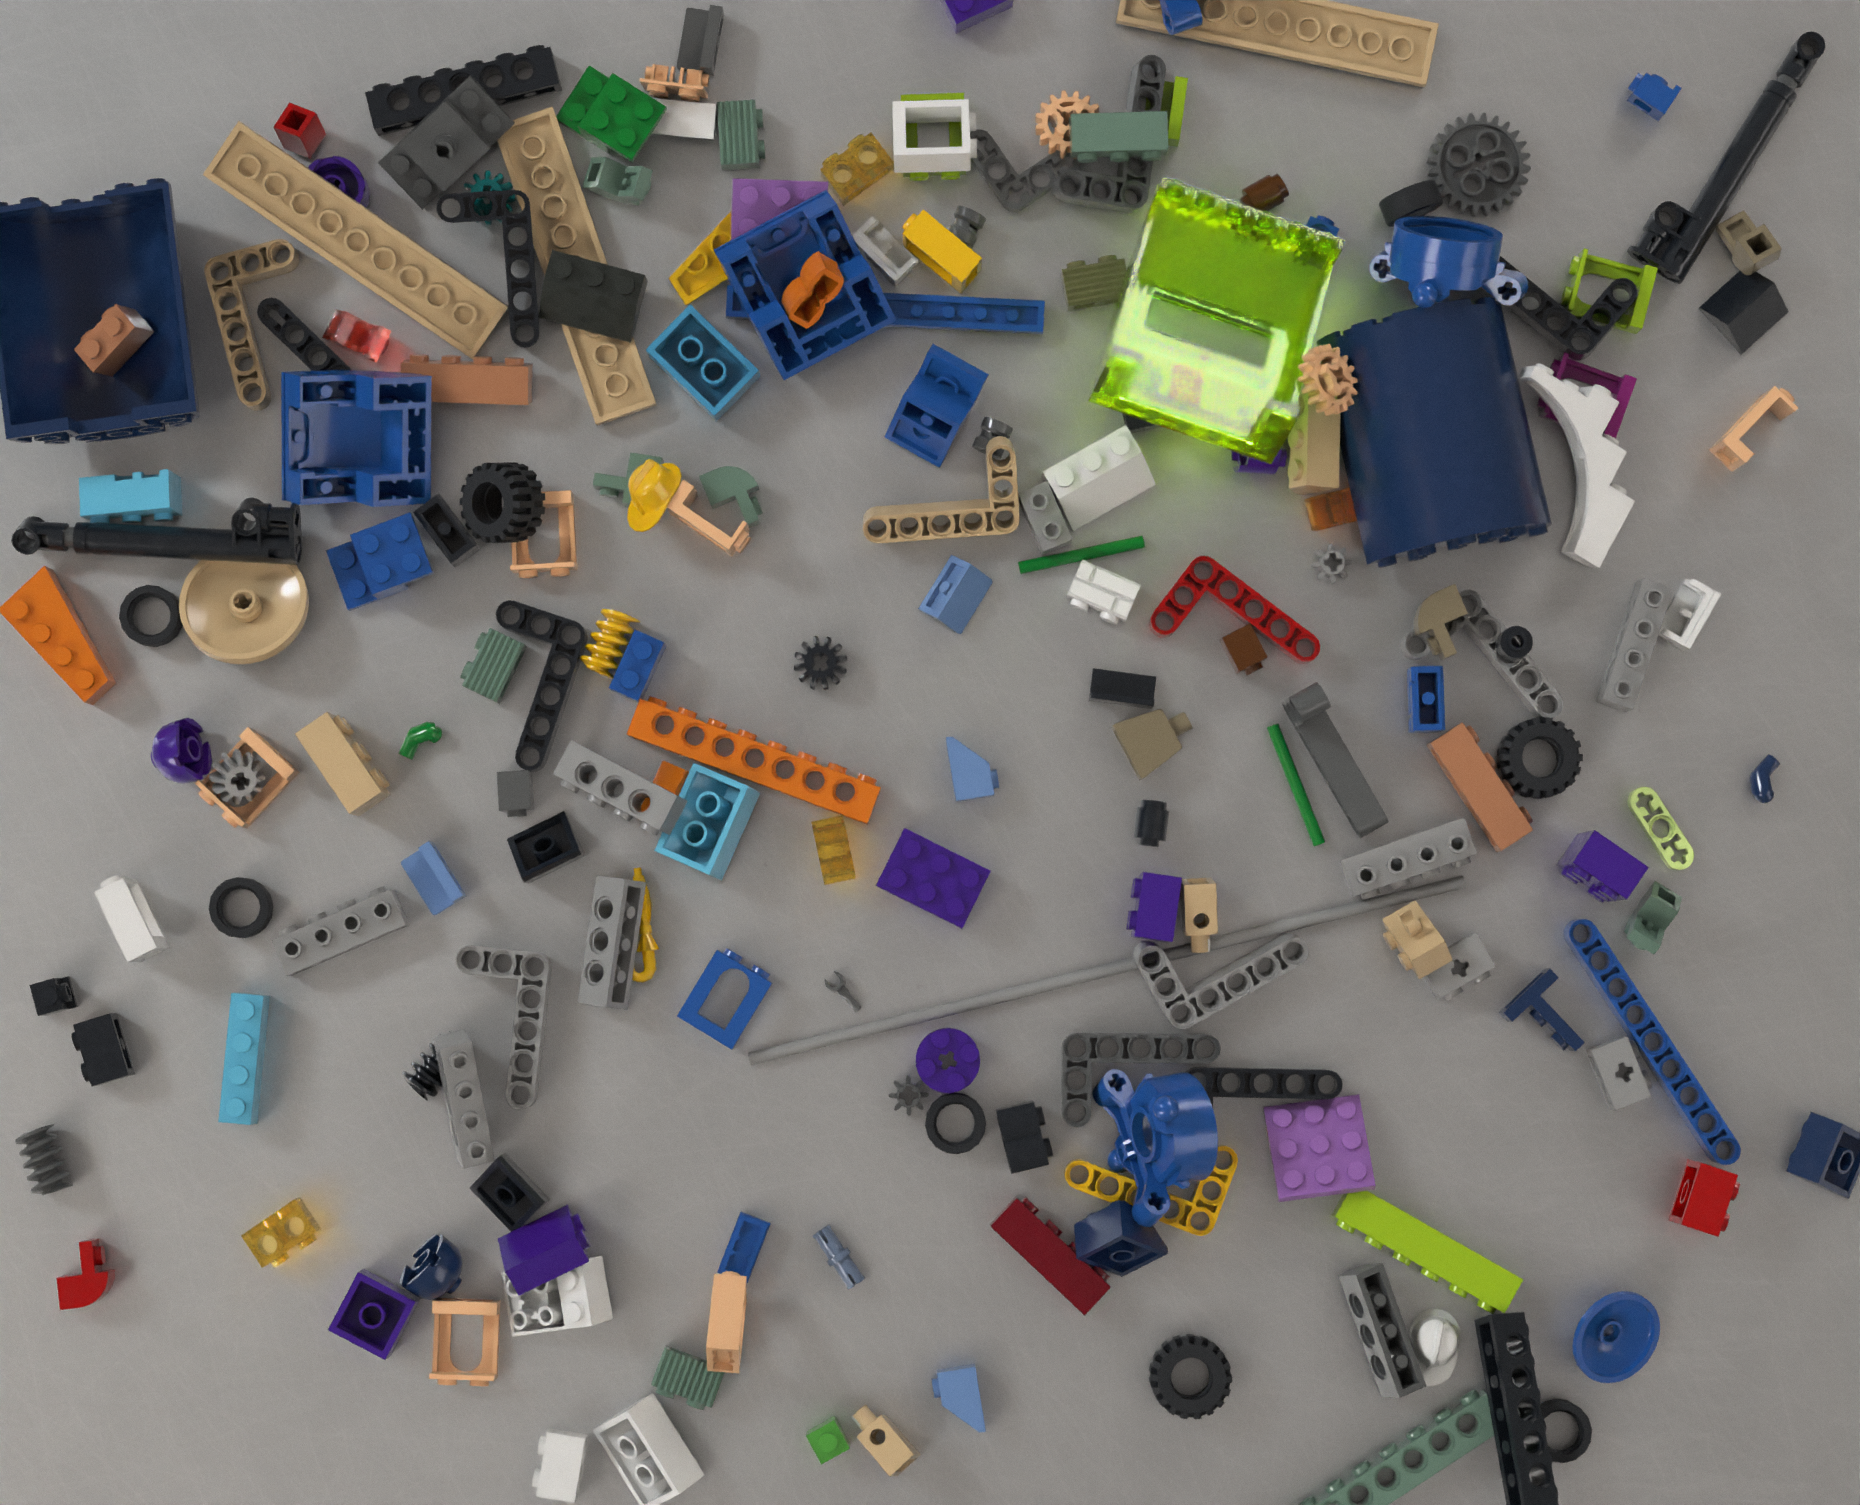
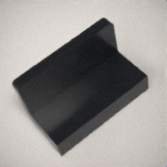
M1093 668L1089 701L1152 709L1155 701L1156 676Z

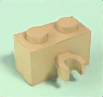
M1416 900L1382 919L1387 932L1383 933L1385 941L1392 951L1396 948L1399 950L1400 953L1397 955L1406 971L1412 969L1418 979L1453 961L1445 940Z

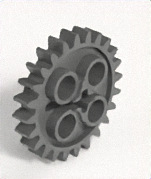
M1469 113L1467 123H1464L1460 117H1457L1455 120L1456 128L1447 123L1444 127L1446 135L1438 133L1435 137L1440 145L1432 144L1429 149L1436 156H1431L1427 159L1426 163L1435 166V168L1428 171L1427 176L1437 178L1435 182L1437 187L1442 189L1440 193L1442 199L1446 196L1450 198L1448 208H1451L1455 203L1460 205L1459 214H1462L1468 207L1471 210L1472 217L1476 216L1479 209H1482L1486 217L1490 214L1492 206L1499 213L1503 209L1502 201L1506 205L1511 206L1514 202L1511 194L1519 197L1523 191L1518 185H1526L1528 179L1521 175L1531 170V166L1523 164L1524 161L1530 158V153H1521L1527 142H1516L1515 139L1520 131L1516 130L1509 133L1507 130L1510 122H1506L1502 127L1499 126L1497 115L1491 122H1487L1486 113H1482L1479 121H1476L1474 115ZM1479 139H1490L1493 142L1494 149L1490 151L1482 149L1479 145ZM1460 151L1465 156V162L1461 164L1453 162L1450 152ZM1499 152L1504 153V157L1487 162L1482 170L1480 167H1475L1458 178L1453 176L1455 172L1470 168L1475 160L1481 163ZM1495 166L1503 167L1507 172V178H1496L1492 168ZM1473 179L1476 181L1479 187L1478 191H1467L1463 184L1464 180Z

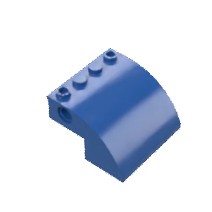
M827 190L714 249L742 307L783 380L794 376L896 321L872 268L861 255L837 203ZM819 251L837 262L844 282L837 296L825 304L820 319L813 326L806 329L788 319L781 299L786 287L794 279L800 277L802 266L806 260Z
M356 370L281 372L282 500L298 505L358 502L371 507L425 504L431 499L432 376L401 372Z

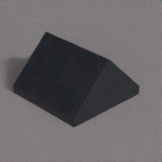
M1741 271L1736 273L1698 308L1741 355L1789 312L1773 281L1758 272L1745 275Z
M565 811L507 839L521 879L524 883L528 884L586 856Z
M506 1153L500 1155L470 1186V1190L511 1232L522 1227L550 1200Z

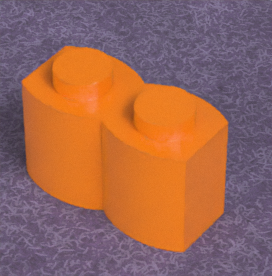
M819 251L806 260L802 266L800 277L794 279L786 287L782 295L781 302L788 319L806 329L813 326L820 319L825 304L833 300L843 286L844 278L836 261Z

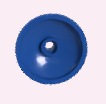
M1630 1291L1611 1293L1595 1302L1582 1316L1573 1338V1355L1579 1369L1586 1376L1600 1383L1619 1382L1637 1373L1651 1358L1659 1340L1660 1321L1655 1307L1642 1295Z

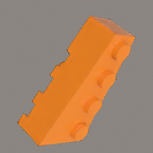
M43 566L0 607V613L84 703L94 705L116 682L98 649L90 639L83 622L80 621L67 593L64 592L54 570Z

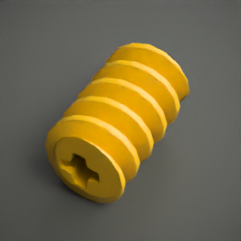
M602 609L600 613L607 621H596L595 625L602 632H591L590 637L596 644H586L585 649L591 656L581 655L580 660L586 665V668L613 679L614 676L608 670L617 669L619 665L613 659L614 657L622 658L624 655L619 646H628L629 641L624 637V634H633L634 632L629 623H640V621L615 609Z

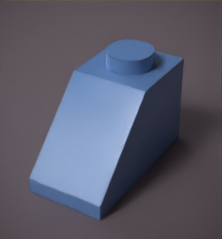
M946 737L956 802L994 796V789L999 788L997 770H990L989 762L954 737Z
M975 1364L938 1369V1378L932 1379L934 1398L941 1397L943 1407L979 1433L986 1432Z

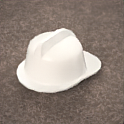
M1428 1309L1419 1313L1413 1320L1409 1331V1338L1426 1386H1436L1445 1382L1454 1371L1461 1332L1457 1320L1449 1312L1442 1309Z

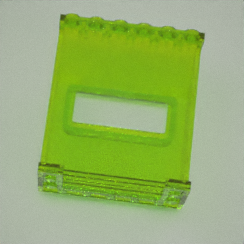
M1163 176L1160 183L1157 184L1127 267L1088 401L1272 464L1300 414L1301 408L1296 407L1302 386V382L1298 381V377L1303 376V372L1298 368V365L1305 363L1302 355L1309 353L1308 350L1312 348L1331 272L1343 250L1345 239L1336 237L1329 232L1310 228L1300 222L1276 216L1269 211H1262L1247 206L1240 201L1227 199L1209 190L1199 189L1184 184L1180 180ZM1155 298L1270 338L1271 342L1264 367L1256 366L1145 327L1144 324L1151 299Z

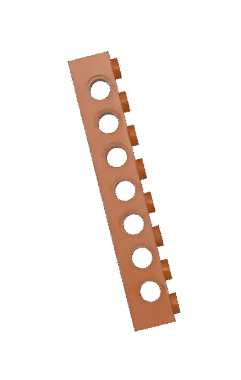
M649 696L648 701L639 700L626 734L629 737L868 825L881 791V787L876 786V779L860 773L858 778L846 775L847 768L829 762L828 767H824L815 763L817 757L799 751L798 756L786 753L787 746L769 740L768 745L755 741L757 735L739 729L738 734L725 730L727 724L709 718L708 723L695 719L697 713L679 707L678 712L665 708L667 702ZM663 717H670L674 721V728L668 734H661L657 730V723ZM693 728H699L704 732V740L699 745H691L687 741V734ZM723 739H729L734 743L733 753L726 757L720 756L717 753V744ZM753 750H759L764 754V762L757 768L750 767L746 761L747 755ZM783 761L791 762L795 768L794 774L787 779L780 778L776 772L777 766ZM813 772L821 773L825 779L824 785L818 790H812L806 784L807 777ZM843 783L851 784L855 789L853 798L848 801H842L836 795L838 786Z

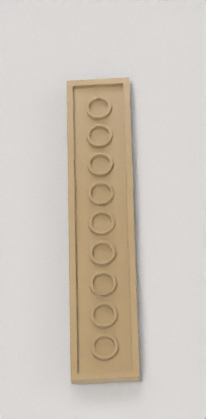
M1120 0L1116 19L1117 24L1169 34L1163 22L1159 0ZM1197 0L1202 13V25L1174 35L1425 88L1439 23L1328 0Z
M553 106L514 119L515 124L497 141L514 190L522 191L529 198L533 245L544 277L552 250L607 264ZM516 195L520 208L523 211L524 200L519 195ZM561 324L597 426L657 405L633 337L631 343Z
M241 121L237 122L203 173L206 178L471 359L475 357L508 308L507 304Z

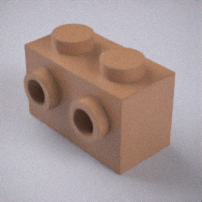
M115 304L103 313L101 321L93 329L87 331L81 337V342L74 350L92 372L113 377L154 331L135 309Z

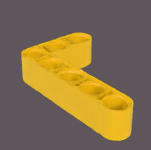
M1218 1145V1152L1227 1151L1231 1158L1230 1164L1223 1169L1214 1166L1209 1177L1205 1180L1197 1181L1190 1200L1168 1192L1170 1200H1174L1177 1203L1178 1211L1173 1217L1163 1216L1159 1221L1198 1236L1210 1233L1215 1226L1237 1167L1238 1158L1234 1150L1226 1145ZM1074 1159L1066 1165L1064 1177L1069 1186L1111 1203L1121 1200L1133 1205L1130 1196L1137 1189L1135 1179L1082 1159ZM1077 1165L1086 1167L1088 1171L1086 1180L1081 1183H1075L1070 1179V1171ZM1106 1177H1113L1117 1180L1118 1187L1113 1194H1104L1100 1189V1183ZM1209 1181L1217 1182L1219 1185V1193L1212 1199L1205 1198L1202 1193L1204 1184ZM1196 1212H1205L1208 1217V1223L1204 1228L1195 1229L1191 1225V1217Z

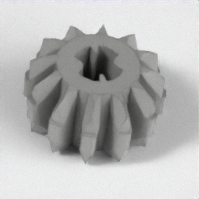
M235 749L231 758L227 753L222 752L221 756L224 761L222 763L213 762L212 766L216 772L209 774V779L211 782H214L211 787L213 792L220 794V798L224 802H228L232 798L233 802L239 805L243 796L248 801H252L253 798L250 793L252 791L261 792L262 790L258 782L265 780V775L263 772H260L263 765L259 760H254V756L250 752H246L242 756L240 750ZM240 772L242 773V777L235 775ZM232 777H238L239 780L233 781Z

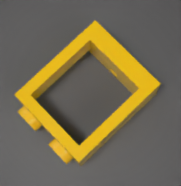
M922 210L918 216L913 213L902 226V229H904L902 233L903 246L960 294L964 292L980 273L982 257L925 210Z

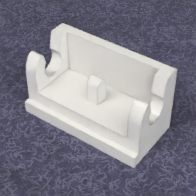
M653 98L665 105L667 111L652 134L714 139L716 136L717 104Z
M872 216L852 234L860 253L894 287L920 263L876 217Z
M1684 579L1666 611L1658 637L1683 652L1689 650L1720 598L1721 593L1695 579L1691 581Z

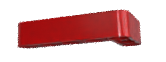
M1209 556L1196 557L1190 563L1149 619V627L1154 635L1162 638L1169 637L1177 630L1205 593L1244 624L1250 623L1257 634L1299 664H1307L1314 660L1320 652V643L1315 635ZM1197 564L1208 565L1211 570V576L1208 579H1199L1195 575L1194 567ZM1221 584H1233L1236 588V596L1232 599L1224 598L1220 593ZM1179 589L1188 590L1192 596L1191 603L1187 605L1179 604L1175 599V592ZM1249 602L1258 603L1262 609L1261 616L1258 618L1249 617L1245 611L1246 604ZM1160 614L1169 615L1173 621L1172 628L1169 630L1159 629L1155 622L1156 617ZM1281 621L1286 625L1287 634L1285 637L1280 638L1272 634L1271 625L1273 622ZM1305 640L1312 645L1313 652L1311 656L1303 657L1297 652L1296 646L1298 641Z

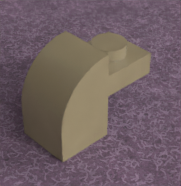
M1744 210L1718 224L1716 227V232L1733 255L1732 262L1745 275L1755 273L1780 257L1782 248L1766 225L1763 224L1756 228Z
M1455 584L1427 597L1419 605L1414 616L1416 636L1428 632L1430 635L1427 638L1428 646L1434 656L1439 655L1441 661L1457 653L1445 624L1468 614Z

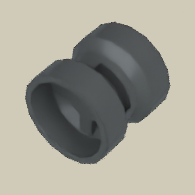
M958 206L954 213V223L949 225L947 229L972 249L977 240L976 233L979 229L983 228L986 218L970 208Z
M984 417L981 424L982 432L980 436L975 438L972 447L986 454V445L992 438L1003 436L1009 439L1013 428L996 419ZM997 449L992 456L1001 459L1005 449Z

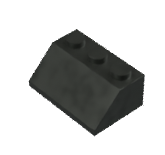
M552 250L543 281L538 317L631 343L648 281L644 274Z

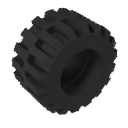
M517 462L483 463L482 466H476L473 469V474H468L465 478L466 485H462L461 488L463 497L460 498V505L463 507L461 516L462 519H466V528L473 530L472 535L485 543L519 542L527 540L528 536H533L536 533L535 527H540L543 521L540 518L541 514H545V507H543L545 493H541L543 486L541 481H536L537 474L533 470H528V466L518 464Z
M1548 717L1532 718L1512 727L1508 731L1509 733L1502 738L1500 742L1502 743L1501 748L1497 751V756H1499L1497 767L1502 771V780L1506 779L1514 792L1521 793L1520 796L1525 798L1532 797L1533 799L1552 797L1564 792L1568 786H1572L1576 781L1574 779L1575 776L1580 774L1581 767H1579V763L1583 761V754H1579L1578 749L1581 747L1580 741H1575L1573 737L1575 733L1572 729L1567 730L1564 727L1565 724L1561 721L1555 722L1552 721L1553 718ZM1540 739L1546 741L1555 751V769L1546 777L1532 775L1523 764L1522 754L1524 747L1532 740Z
M1186 1334V1336L1180 1337L1178 1335L1169 1342L1165 1341L1161 1345L1162 1348L1153 1355L1154 1359L1149 1367V1382L1157 1401L1172 1415L1176 1414L1183 1419H1188V1417L1202 1419L1201 1416L1206 1414L1210 1416L1214 1413L1213 1410L1217 1407H1222L1224 1404L1223 1400L1226 1396H1229L1231 1391L1229 1388L1230 1383H1232L1231 1367L1224 1353L1215 1343L1203 1336L1198 1337L1193 1334ZM1186 1358L1201 1360L1209 1370V1381L1206 1387L1194 1395L1179 1393L1171 1381L1174 1367Z

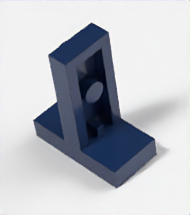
M1545 968L1499 1013L1507 1022H1513L1529 1007L1531 1009L1528 1013L1529 1016L1540 1027L1546 1025L1554 1033L1550 1038L1560 1049L1564 1051L1568 1048L1570 1051H1577L1585 1042L1540 996L1559 978L1550 968Z

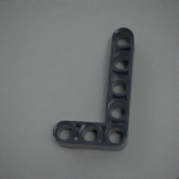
M519 190L451 193L442 196L437 203L436 210L439 217L445 222L502 220L510 334L516 345L524 348L533 346L539 339V319L529 198ZM519 195L523 198L525 203L523 211L513 214L507 210L506 201L510 196ZM479 197H487L491 200L493 207L488 215L482 216L475 212L474 202ZM446 199H455L460 204V212L456 217L450 218L443 214L441 208ZM515 227L523 228L527 234L526 242L520 246L511 244L508 238L510 230ZM519 259L529 264V272L523 278H517L511 273L512 263ZM518 292H527L531 296L532 303L529 308L520 310L514 306L513 298ZM529 324L533 327L534 336L531 340L523 342L516 337L515 333L519 325Z
M1500 256L1499 262L1505 263V269L1518 271ZM1527 278L1529 285L1527 293L1516 303L1505 306L1560 351L1568 353L1569 358L1580 361L1590 356L1631 308L1637 297V288L1633 281L1627 278L1616 279L1579 320ZM1516 288L1510 289L1509 293L1513 294L1517 291ZM1616 289L1625 290L1629 294V300L1619 302L1614 298L1613 291ZM1526 297H1533L1538 301L1539 307L1529 310L1523 306L1522 300ZM1603 313L1608 317L1609 323L1605 326H1598L1593 322L1592 315ZM1558 317L1562 320L1564 326L1559 330H1553L1547 325V319ZM1575 337H1582L1587 341L1588 348L1577 350L1573 347L1571 340Z
M508 600L498 606L496 610L497 622L510 632L552 645L515 754L516 763L520 768L537 772L544 768L547 763L581 662L580 657L583 655L588 641V635L584 627L574 620ZM510 608H516L520 613L519 620L514 624H506L504 621V614ZM540 618H547L550 621V628L545 634H537L534 631V624ZM577 628L581 634L579 641L572 645L567 644L564 640L565 632L568 629ZM561 658L568 659L570 662L569 671L563 675L556 674L554 671L555 662ZM551 688L558 689L560 693L559 701L554 705H547L544 702L545 692ZM541 718L547 719L550 725L548 732L545 735H536L533 730L534 723ZM528 749H536L539 752V760L533 766H527L523 761V755Z
M1193 1067L1185 1072L1191 1075L1198 1072L1204 1074L1206 1077L1204 1089L1210 1099L1212 1108L1213 1097L1333 1099L1340 1094L1343 1086L1340 1076L1336 1072L1326 1069ZM1233 1073L1238 1078V1086L1235 1090L1228 1092L1222 1087V1078L1226 1074ZM1259 1074H1266L1270 1078V1087L1265 1092H1258L1254 1087V1079ZM1297 1074L1302 1079V1088L1298 1092L1291 1093L1286 1087V1081L1291 1075ZM1325 1075L1331 1076L1335 1083L1333 1090L1329 1093L1321 1092L1318 1086L1319 1080Z

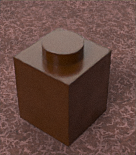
M1250 623L1219 640L1236 674L1244 671L1246 676L1262 669L1263 665L1261 662L1268 658Z

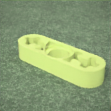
M1649 787L1634 789L1628 796V807L1665 865L1673 870H1682L1689 867L1694 860V851L1658 794ZM1639 793L1642 796L1649 795L1651 800L1647 804L1652 812L1656 811L1657 808L1660 811V814L1650 817L1647 822L1643 818L1650 815L1646 808H1638L1636 806V803L1639 801L1637 796ZM1658 819L1665 820L1669 825V833L1664 838L1655 836L1652 831V825ZM1676 836L1678 841H1674L1672 844L1677 850L1683 849L1686 854L1682 856L1684 862L1682 864L1680 861L1673 862L1671 857L1674 855V851L1670 845L1663 849L1661 843L1668 842Z

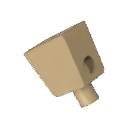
M1211 877L1182 879L1180 889L1182 931L1186 936L1191 937L1192 953L1210 952V935L1218 934L1216 883ZM1199 913H1204V921L1194 923V917Z
M864 1405L851 1417L862 1430L857 1438L889 1477L898 1476L921 1455L886 1415H880L877 1418L868 1406ZM880 1430L886 1436L882 1444L876 1440V1434Z

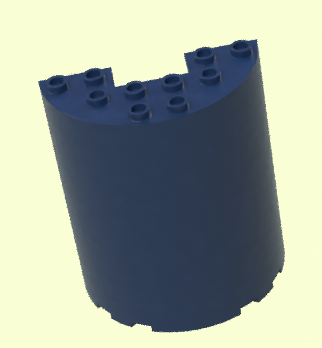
M149 179L146 181V185L134 186L133 183H120L114 186L115 189L106 190L105 194L93 196L92 201L81 202L79 199H67L61 201V205L52 207L37 197L20 199V204L8 205L7 202H0V394L7 440L31 443L32 437H34L35 441H44V444L70 443L71 437H75L76 441H86V443L112 441L165 432V425L169 424V427H182L192 423V419L199 418L200 412L171 184L165 179ZM117 304L135 309L154 332L112 377L92 372L74 349L81 342V337L101 321L103 313L108 308Z
M1483 297L1473 301V304H1471V299L1468 298L1435 303L1428 308L1416 307L1382 318L1380 323H1377L1376 319H1370L1351 325L1350 329L1342 332V336L1340 331H1335L1316 341L1317 346L1331 344L1332 349L1339 347L1340 356H1348V367L1354 366L1355 369L1351 372V375L1357 378L1358 381L1353 384V388L1358 392L1357 395L1352 396L1354 404L1348 406L1347 411L1340 413V448L1367 565L1378 563L1379 568L1397 564V558L1407 556L1409 562L1427 558V555L1437 553V547L1447 546L1448 551L1467 547V544L1477 542V539L1479 545L1499 540V543L1516 540L1518 537L1529 534V537L1548 533L1547 528L1552 525L1519 379L1517 378L1518 375L1501 303L1495 301V298Z

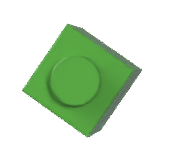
M836 1416L813 1427L806 1433V1437L821 1465L850 1449L851 1444Z

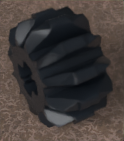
M814 636L813 643L815 647L811 649L808 643L804 641L801 646L807 654L796 652L794 655L796 659L804 661V663L794 665L795 671L806 670L800 676V682L804 683L812 677L810 689L815 690L818 680H822L823 690H828L827 679L831 678L833 683L838 685L840 680L834 673L846 674L847 672L846 668L837 665V663L846 662L848 660L847 655L835 657L841 651L842 645L837 644L830 650L829 647L832 641L830 637H826L824 646H820L818 636ZM819 655L821 659L823 656L828 658L826 661L828 668L824 671L821 668L818 671L813 669L815 666L814 658Z

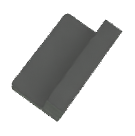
M710 5L709 11L695 8L686 9L677 60L678 70L681 67L685 68L686 72L687 69L703 70L704 74L714 76L724 19L722 6Z

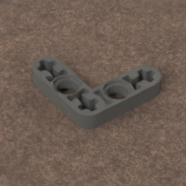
M979 129L970 132V139L977 138L979 141H987L984 149L989 156L992 152L996 153V155L989 157L984 164H981L980 161L984 160V155L977 149V158H971V161L1006 210L1019 212L1052 190L1056 176L1053 169L1047 164L1052 162L1053 168L1059 165L1062 160L1060 158V151L1056 150L1018 175L987 131ZM1066 153L1067 158L1070 157V153ZM1078 158L1074 159L1072 168L1065 165L1058 169L1057 174L1061 175L1070 169L1079 170L1081 162H1078ZM991 164H1002L1006 169V174L1000 179L992 178L988 174V168ZM1037 171H1044L1049 175L1050 182L1045 187H1037L1032 182V175ZM1026 180L1028 188L1034 195L1030 196L1027 190L1020 196L1021 203L1017 204L1015 201L1009 203L1007 201L1009 190H1013L1015 193L1019 192L1024 188L1022 181Z

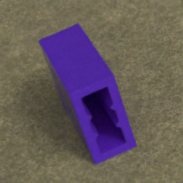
M568 1205L498 1238L505 1273L519 1296L589 1262L586 1249L591 1246L585 1234V1224L579 1213L572 1214Z

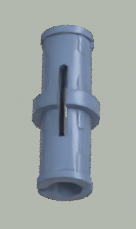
M830 1224L813 1235V1238L816 1239L829 1259L826 1262L830 1267L834 1266L848 1290L865 1279L864 1275L861 1274L850 1258V1250L848 1247L844 1249L831 1229Z

